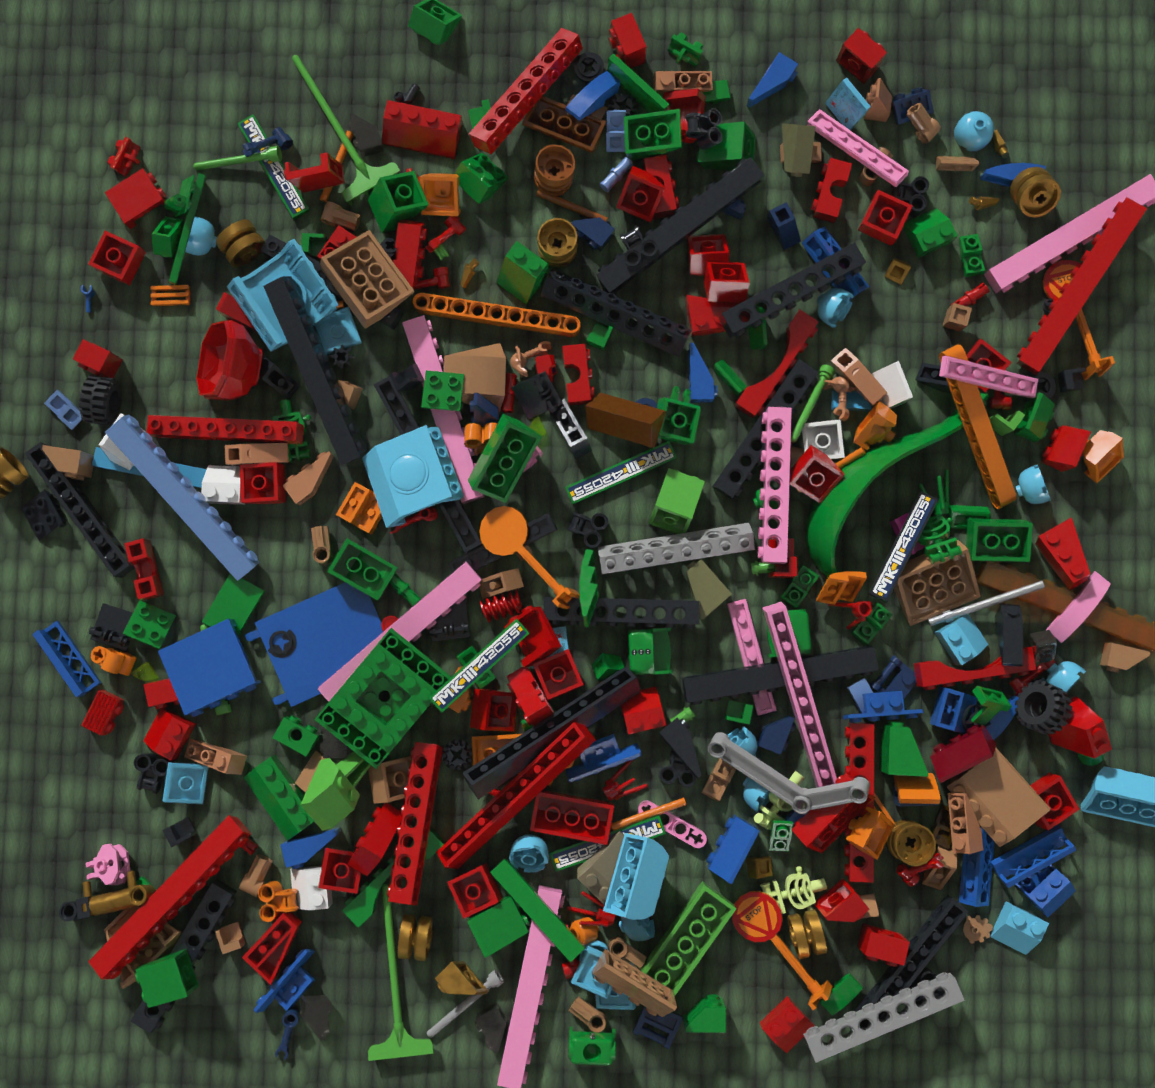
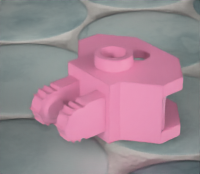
M112 844L102 845L97 857L93 858V861L86 862V867L94 868L95 872L88 874L87 880L100 878L105 885L124 884L127 880V872L130 871L129 852L121 844L115 846Z

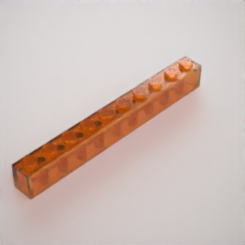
M982 561L976 576L977 584L1003 594L1041 581L1036 579L1037 576L1032 573L1026 572L1023 574L1018 572L1019 569L1010 565H1007V567L1002 566L1000 561ZM1044 579L1045 588L1016 597L1018 600L1061 615L1077 594L1073 593V589L1069 591L1064 586L1059 588L1054 586V582ZM1100 601L1082 623L1088 627L1155 652V621L1152 623L1147 622L1146 618L1141 615H1129L1125 609L1119 607L1114 609L1109 607V603Z

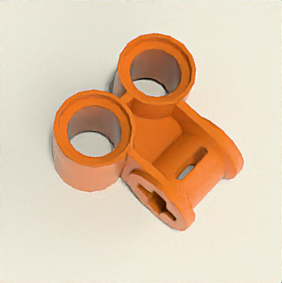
M476 423L467 424L464 428L465 447L474 449L475 456L482 454L497 423H487L484 427Z
M97 646L91 651V660L100 665L101 669L113 674L120 673L129 676L137 658L129 653Z
M270 881L262 885L258 890V896L266 904L260 909V918L265 922H271L279 918L283 912L299 910V906L296 904L297 889L283 890L282 885L278 881ZM268 888L272 890V895L269 893ZM270 908L273 909L274 915L271 914Z

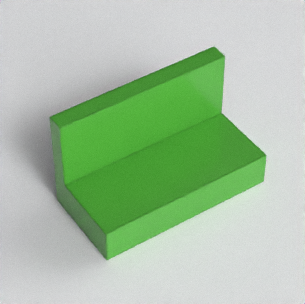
M1017 411L1007 416L1006 419L999 414H995L989 420L993 430L1003 436L1014 431L1025 414Z

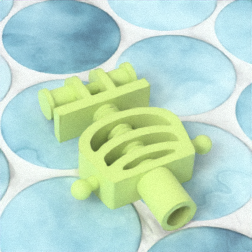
M795 771L789 780L800 786L805 777ZM772 792L769 793V801L773 804L771 809L761 805L759 808L763 813H757L754 816L756 823L770 830L773 820H785L778 814L779 810L787 812L793 809L790 804Z
M797 866V874H790L786 878L785 891L780 892L776 879L772 880L775 890L771 891L770 882L763 883L760 887H762L764 893L777 897L775 900L778 902L782 914L786 913L783 899L787 898L795 908L804 909L807 907L809 911L813 910L811 905L816 903L814 893L827 890L825 879L821 878L810 881L807 873L801 872L802 867ZM799 880L801 881V887H798ZM793 881L794 888L790 889V883ZM804 894L807 900H803L800 895ZM797 896L801 903H795L792 897Z

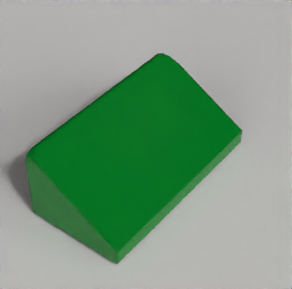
M762 307L756 309L757 312L764 313ZM763 320V324L755 329L753 327L749 328L750 348L752 350L765 349L768 344L766 320Z
M724 360L714 364L713 370L733 393L739 396L746 389L747 385Z
M950 505L949 518H952L953 522L949 525L950 528L967 529L968 519H990L991 512L985 506Z

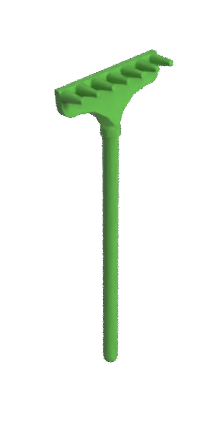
M294 55L292 57L294 64L355 163L356 178L342 193L346 202L352 206L353 199L356 198L360 201V195L363 193L368 196V191L374 189L380 177L400 174L401 171L393 162L381 167H372L364 163L298 55Z
M387 883L382 885L394 1028L391 1036L385 1042L372 1045L369 1048V1061L434 1053L433 1042L430 1039L411 1037L405 1030L402 1022L391 902H388L387 891L389 885Z

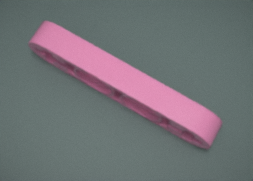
M648 800L642 801L638 806V813L644 812L643 806L650 805V809L658 807V805ZM669 811L663 813L669 816V822L664 825L666 832L695 848H701L706 844L707 838L702 830ZM682 823L686 826V831L683 834H678L675 831V827ZM690 828L693 829L691 833L695 836L701 834L702 842L694 843L695 840L691 836L688 839L685 838L689 834Z

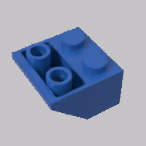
M939 687L930 724L962 734L968 733L963 728L962 715L969 705H976L977 698L966 693ZM972 708L968 712L966 720L969 719V716L971 713H973L974 708Z
M1052 865L1015 884L1047 918L1076 891L1071 881Z

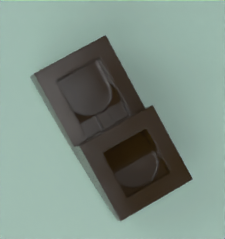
M941 804L933 824L932 834L936 844L946 849H949L952 842L949 807Z

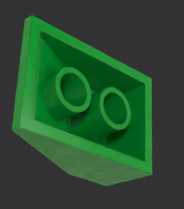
M680 109L624 116L625 154L631 161L641 160L682 148Z
M346 538L327 572L378 601L398 567Z

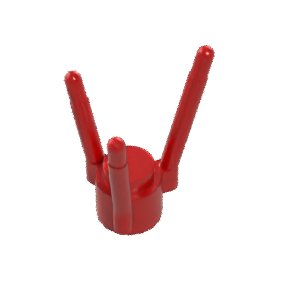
M858 600L856 603L836 602L835 605L828 604L829 606L852 608V613L858 619L850 623L846 629H850L858 623L865 621V617L870 615L872 610L870 601Z
M627 761L605 782L606 786L602 789L609 801L613 799L618 800L623 796L647 788V784L622 792V789L633 783L635 778L621 785L617 781L614 782L632 761Z
M584 891L581 892V895L603 908H599L597 912L570 906L566 908L570 911L594 916L596 920H599L580 921L579 925L608 927V925L611 926L615 919L614 914L603 911L605 905L600 900Z

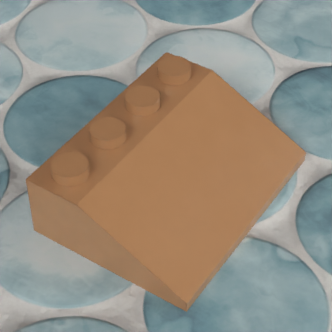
M370 230L321 257V270L365 329L382 319L414 293L413 288Z
M957 540V546L961 547L962 555L953 556L951 560L945 557V562L938 561L932 565L929 557H926L925 554L908 560L894 591L909 626L981 597L969 550L959 540Z
M997 748L992 758L952 777L947 785L951 793H967L978 823L999 847L1015 839L1051 809Z
M606 949L603 951L593 968L594 978L602 984L608 983L612 986L611 989L620 995L624 993L629 996L628 999L636 1005L642 1004L646 1007V1011L654 1016L658 1014L663 1017L676 1010L677 1005L673 990Z

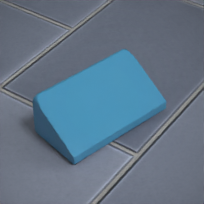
M832 390L831 410H834L839 405V393ZM846 392V408L849 411L869 412L872 409V405L858 392Z

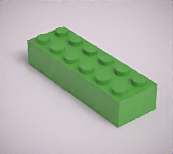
M702 881L639 970L673 990L675 996L735 912V905Z

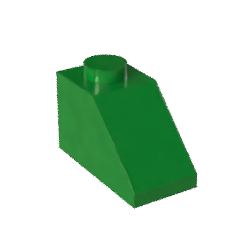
M164 217L152 233L153 254L161 255L162 257H173L179 246L184 219Z

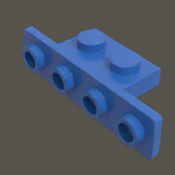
M902 691L862 694L864 713L844 715L843 720L849 719L850 723L861 722V718H868V722L880 721V717L886 716L887 720L899 719V715H905L906 719L917 718V714L923 713V709L905 710Z
M614 734L594 741L580 754L583 763L566 769L568 781H579L586 776L598 774L602 770L616 767L626 761L635 760L637 757L642 756L639 745L635 743L619 749Z
M303 949L296 955L295 962L283 970V976L271 984L269 987L270 991L266 995L258 999L256 1002L257 1006L254 1008L255 1013L265 1011L274 999L286 1011L295 1005L315 981L303 967L315 952L313 949Z

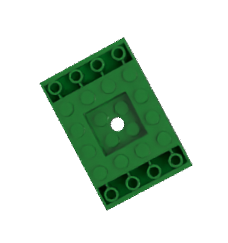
M390 628L314 720L377 769L432 703L428 697L452 676L393 628ZM383 690L390 693V699L387 701L379 698V693Z

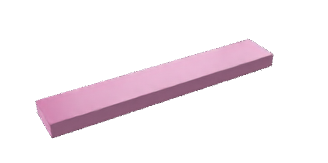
M819 109L807 121L808 126H816L815 131L894 187H897L908 175L909 171L822 110Z
M942 356L939 374L941 377L1027 398H1035L1038 383L1036 378L949 356Z
M746 599L728 603L727 607L744 667L763 664ZM765 689L759 690V694L752 695L758 716L777 711L772 692H767Z

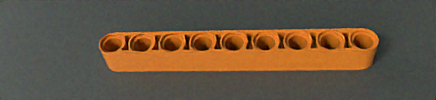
M418 293L413 298V304L417 312L425 315L567 337H575L580 332L579 319L570 315L427 293ZM426 300L427 304L424 307H419V301ZM439 303L446 304L443 310L436 309ZM457 306L465 307L461 313L455 312ZM476 309L483 310L480 316L473 314ZM496 311L502 313V316L498 319L492 317ZM514 314L521 316L517 322L512 321L511 317ZM533 317H537L540 320L539 323L535 325L531 324L529 321ZM551 320H556L558 325L550 327L548 323ZM569 323H575L577 325V328L575 330H569L567 328V325Z
M958 344L939 354L940 363L942 356L968 361L963 347ZM946 378L990 501L995 508L1001 509L1014 502L1017 496L978 386Z

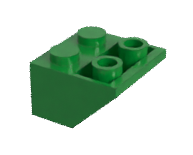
M483 153L462 161L455 174L459 175V186L478 204L490 199L509 178L501 168L497 167Z

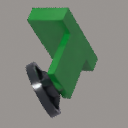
M976 686L972 691L984 707L969 705L962 715L963 728L967 731L969 729L967 724L977 725L978 727L983 724L986 725L1000 710L1007 712L1012 706L1003 692ZM972 708H974L973 713H971L969 719L966 720L968 712Z

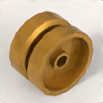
M1031 167L1023 170L1014 178L1010 186V196L1025 215L1035 218L1049 213L1057 205L1061 196V189L1059 184L1044 168Z
M244 219L225 228L217 237L216 245L221 252L226 254V259L233 267H240L250 263L262 253L260 249L265 241L259 233H256L257 229L252 222Z
M815 909L805 911L803 916L804 923L799 914L788 915L790 937L799 960L809 958L811 953L810 945L816 955L827 953L823 929Z
M404 914L398 941V958L409 959L414 947L415 960H427L432 940V917L421 916L416 928L415 915Z

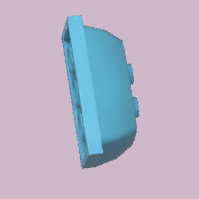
M1103 767L1097 773L1090 792L1081 803V811L1155 827V777L1128 772L1122 769Z
M628 833L624 834L603 911L631 920H642L653 916L669 860V855L662 845L647 837Z

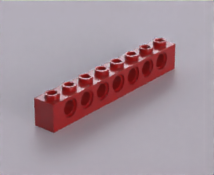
M561 28L469 133L474 147L492 155L576 56L580 54L583 46L579 34Z
M148 415L147 433L156 438L303 444L304 425L293 421Z
M848 722V727H845V738H848V746H845V758H848V766H845V773L853 778L863 777L867 779L870 783L869 792L874 795V724ZM858 737L864 739V745L860 748L854 745V741ZM857 757L864 759V764L861 767H855L854 760ZM874 800L867 807L874 809ZM866 808L858 816L863 817L868 812ZM848 826L844 830L845 836L851 835L852 830ZM848 841V844L844 845V855L848 856V864H844V875L848 876L850 882L874 883V858L857 849ZM862 856L864 858L863 863L855 865V857Z
M415 742L411 750L412 763L408 768L409 781L404 791L406 799L405 805L401 809L402 823L398 828L399 840L394 850L396 858L395 864L391 868L392 882L387 891L388 902L408 905L418 904L443 747L437 744ZM427 759L426 767L422 768L421 762ZM423 778L424 784L419 788L418 781ZM417 798H420L421 803L419 807L416 808L415 800ZM416 817L417 825L413 828L411 822ZM410 838H413L414 844L410 848L408 846V841ZM409 857L411 864L406 868L405 860ZM403 878L407 879V886L405 888L401 885Z

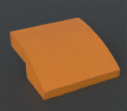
M354 482L336 513L337 516L371 535L382 518L374 492Z
M844 571L829 575L816 601L833 605L836 604L837 600L853 602L867 579L866 572Z
M928 773V777L893 775L895 790L898 791L899 803H940L939 789L933 773Z

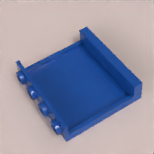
M226 619L158 651L184 715L198 716L204 713L203 709L210 707V709L221 705L220 701L235 699L239 697L238 693L244 690L246 693L257 688V684L261 683L260 680H256L235 630L237 624L234 619Z

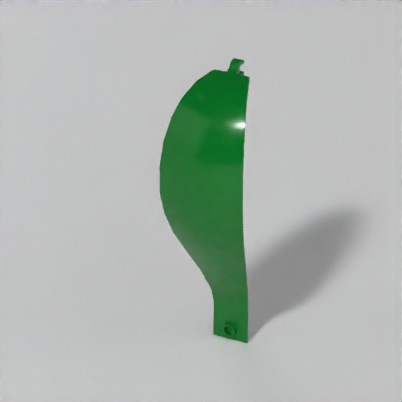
M980 393L984 406H986L985 400L989 398V395ZM957 408L939 424L893 439L889 443L883 442L869 447L868 450L864 449L866 454L841 468L845 474L844 477L821 503L813 500L806 521L805 540L810 558L819 571L825 574L826 581L829 575L837 573L835 567V547L838 536L847 516L861 494L888 467L904 457L960 430L963 424Z

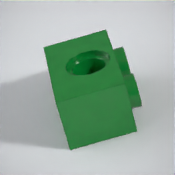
M293 715L284 717L273 739L306 757L311 755L321 736L317 732L318 729L309 724L307 726L301 724V720ZM296 729L302 732L300 740L294 737Z

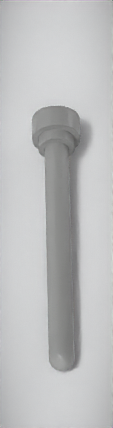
M494 969L488 975L489 977L484 986L488 990L499 987L504 983V979ZM483 994L467 997L429 1029L427 1036L429 1038L435 1036Z

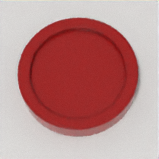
M395 616L385 617L381 623L382 631L384 632L398 618Z

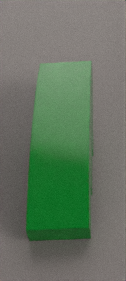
M586 549L579 581L580 604L585 627H589L599 597L598 585L595 584L597 580L596 568L593 567L595 563L594 552Z

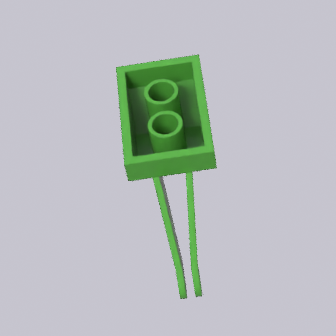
M352 752L336 765L330 758L320 760L300 804L322 831L332 829L355 809L360 796L355 786L371 766L355 752Z

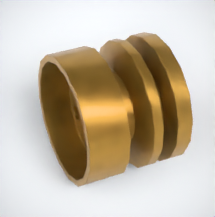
M561 218L547 220L541 225L537 236L540 258L546 261L550 267L555 268L565 267L573 262L577 255V232L575 227L569 221Z
M0 447V498H4L8 494L7 491L11 492L14 489L12 483L16 485L21 484L29 477V474L12 453Z
M903 819L895 822V826L886 842L889 852L897 859L911 866L926 864L933 857L936 850V841L932 832L912 820ZM907 837L910 838V839L908 840V842H909L908 845L905 844V843L907 842V839H906Z

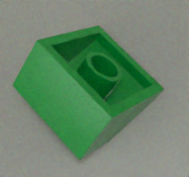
M423 0L414 5L408 27L413 29L416 34L428 38L431 43L440 45L449 39L461 20L462 15L438 0Z
M937 208L911 219L903 225V229L918 258L952 243L958 236L950 219Z
M1040 392L1036 394L1035 398H1028L1022 410L1025 416L1015 428L1014 434L1032 442L1043 439L1048 431V428H1046L1047 423L1054 416L1053 408L1055 404Z
M715 994L702 997L683 1016L685 1032L726 1033V1007L722 997Z

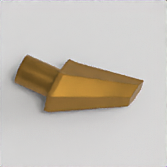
M994 130L995 152L998 156L1001 155L1002 158H1007L1009 156L1007 146L999 132Z
M972 196L969 199V204L974 205L976 210L996 205L999 202V198L980 196L975 198Z
M475 258L469 264H465L461 279V286L464 289L475 274L474 269L479 264V261Z

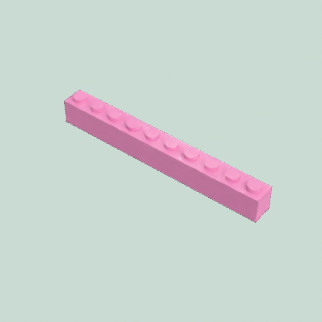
M1149 174L989 269L984 276L995 294L1001 290L1005 293L1014 287L1012 284L1016 281L1022 283L1030 277L1028 274L1034 271L1037 274L1046 268L1045 264L1048 262L1051 264L1057 262L1062 258L1061 255L1066 252L1069 255L1078 249L1077 245L1080 243L1085 245L1094 239L1093 236L1095 234L1101 235L1105 230L1101 227L1108 217L1113 218L1115 215L1112 212L1119 201L1123 203L1126 197L1142 206L1146 205L1149 207L1155 203V180L1152 175Z
M423 315L402 322L415 363L418 365L424 381L426 370L443 372L444 361L442 355L438 356L436 349H439L436 337L432 338L430 333L433 331L431 321H426ZM431 409L436 427L439 426L464 495L460 499L462 504L485 497L484 494L472 490L468 482V478L476 463H473L471 457L474 456L473 449H469L464 445L465 427H461L460 420H463L461 412Z
M466 561L318 688L319 692L329 702L390 628H393L407 641L412 640V642H415L422 636L420 632L423 629L427 628L429 630L437 623L435 621L437 617L447 615L451 611L450 606L455 602L457 605L466 598L464 594L469 590L475 591L481 585L479 583L481 577Z
M782 602L763 607L816 788L836 784V773L787 608Z
M539 885L538 895L557 915L559 907L563 908L565 896H562V890ZM533 920L529 931L497 1083L498 1086L507 1088H521L522 1084H526L528 1072L524 1070L526 1064L530 1065L532 1052H529L530 1044L534 1045L536 1032H533L534 1025H538L540 1013L537 1012L538 1005L542 1006L544 993H541L542 985L546 986L549 974L545 973L546 966L551 965L553 954H549L550 947L555 946Z

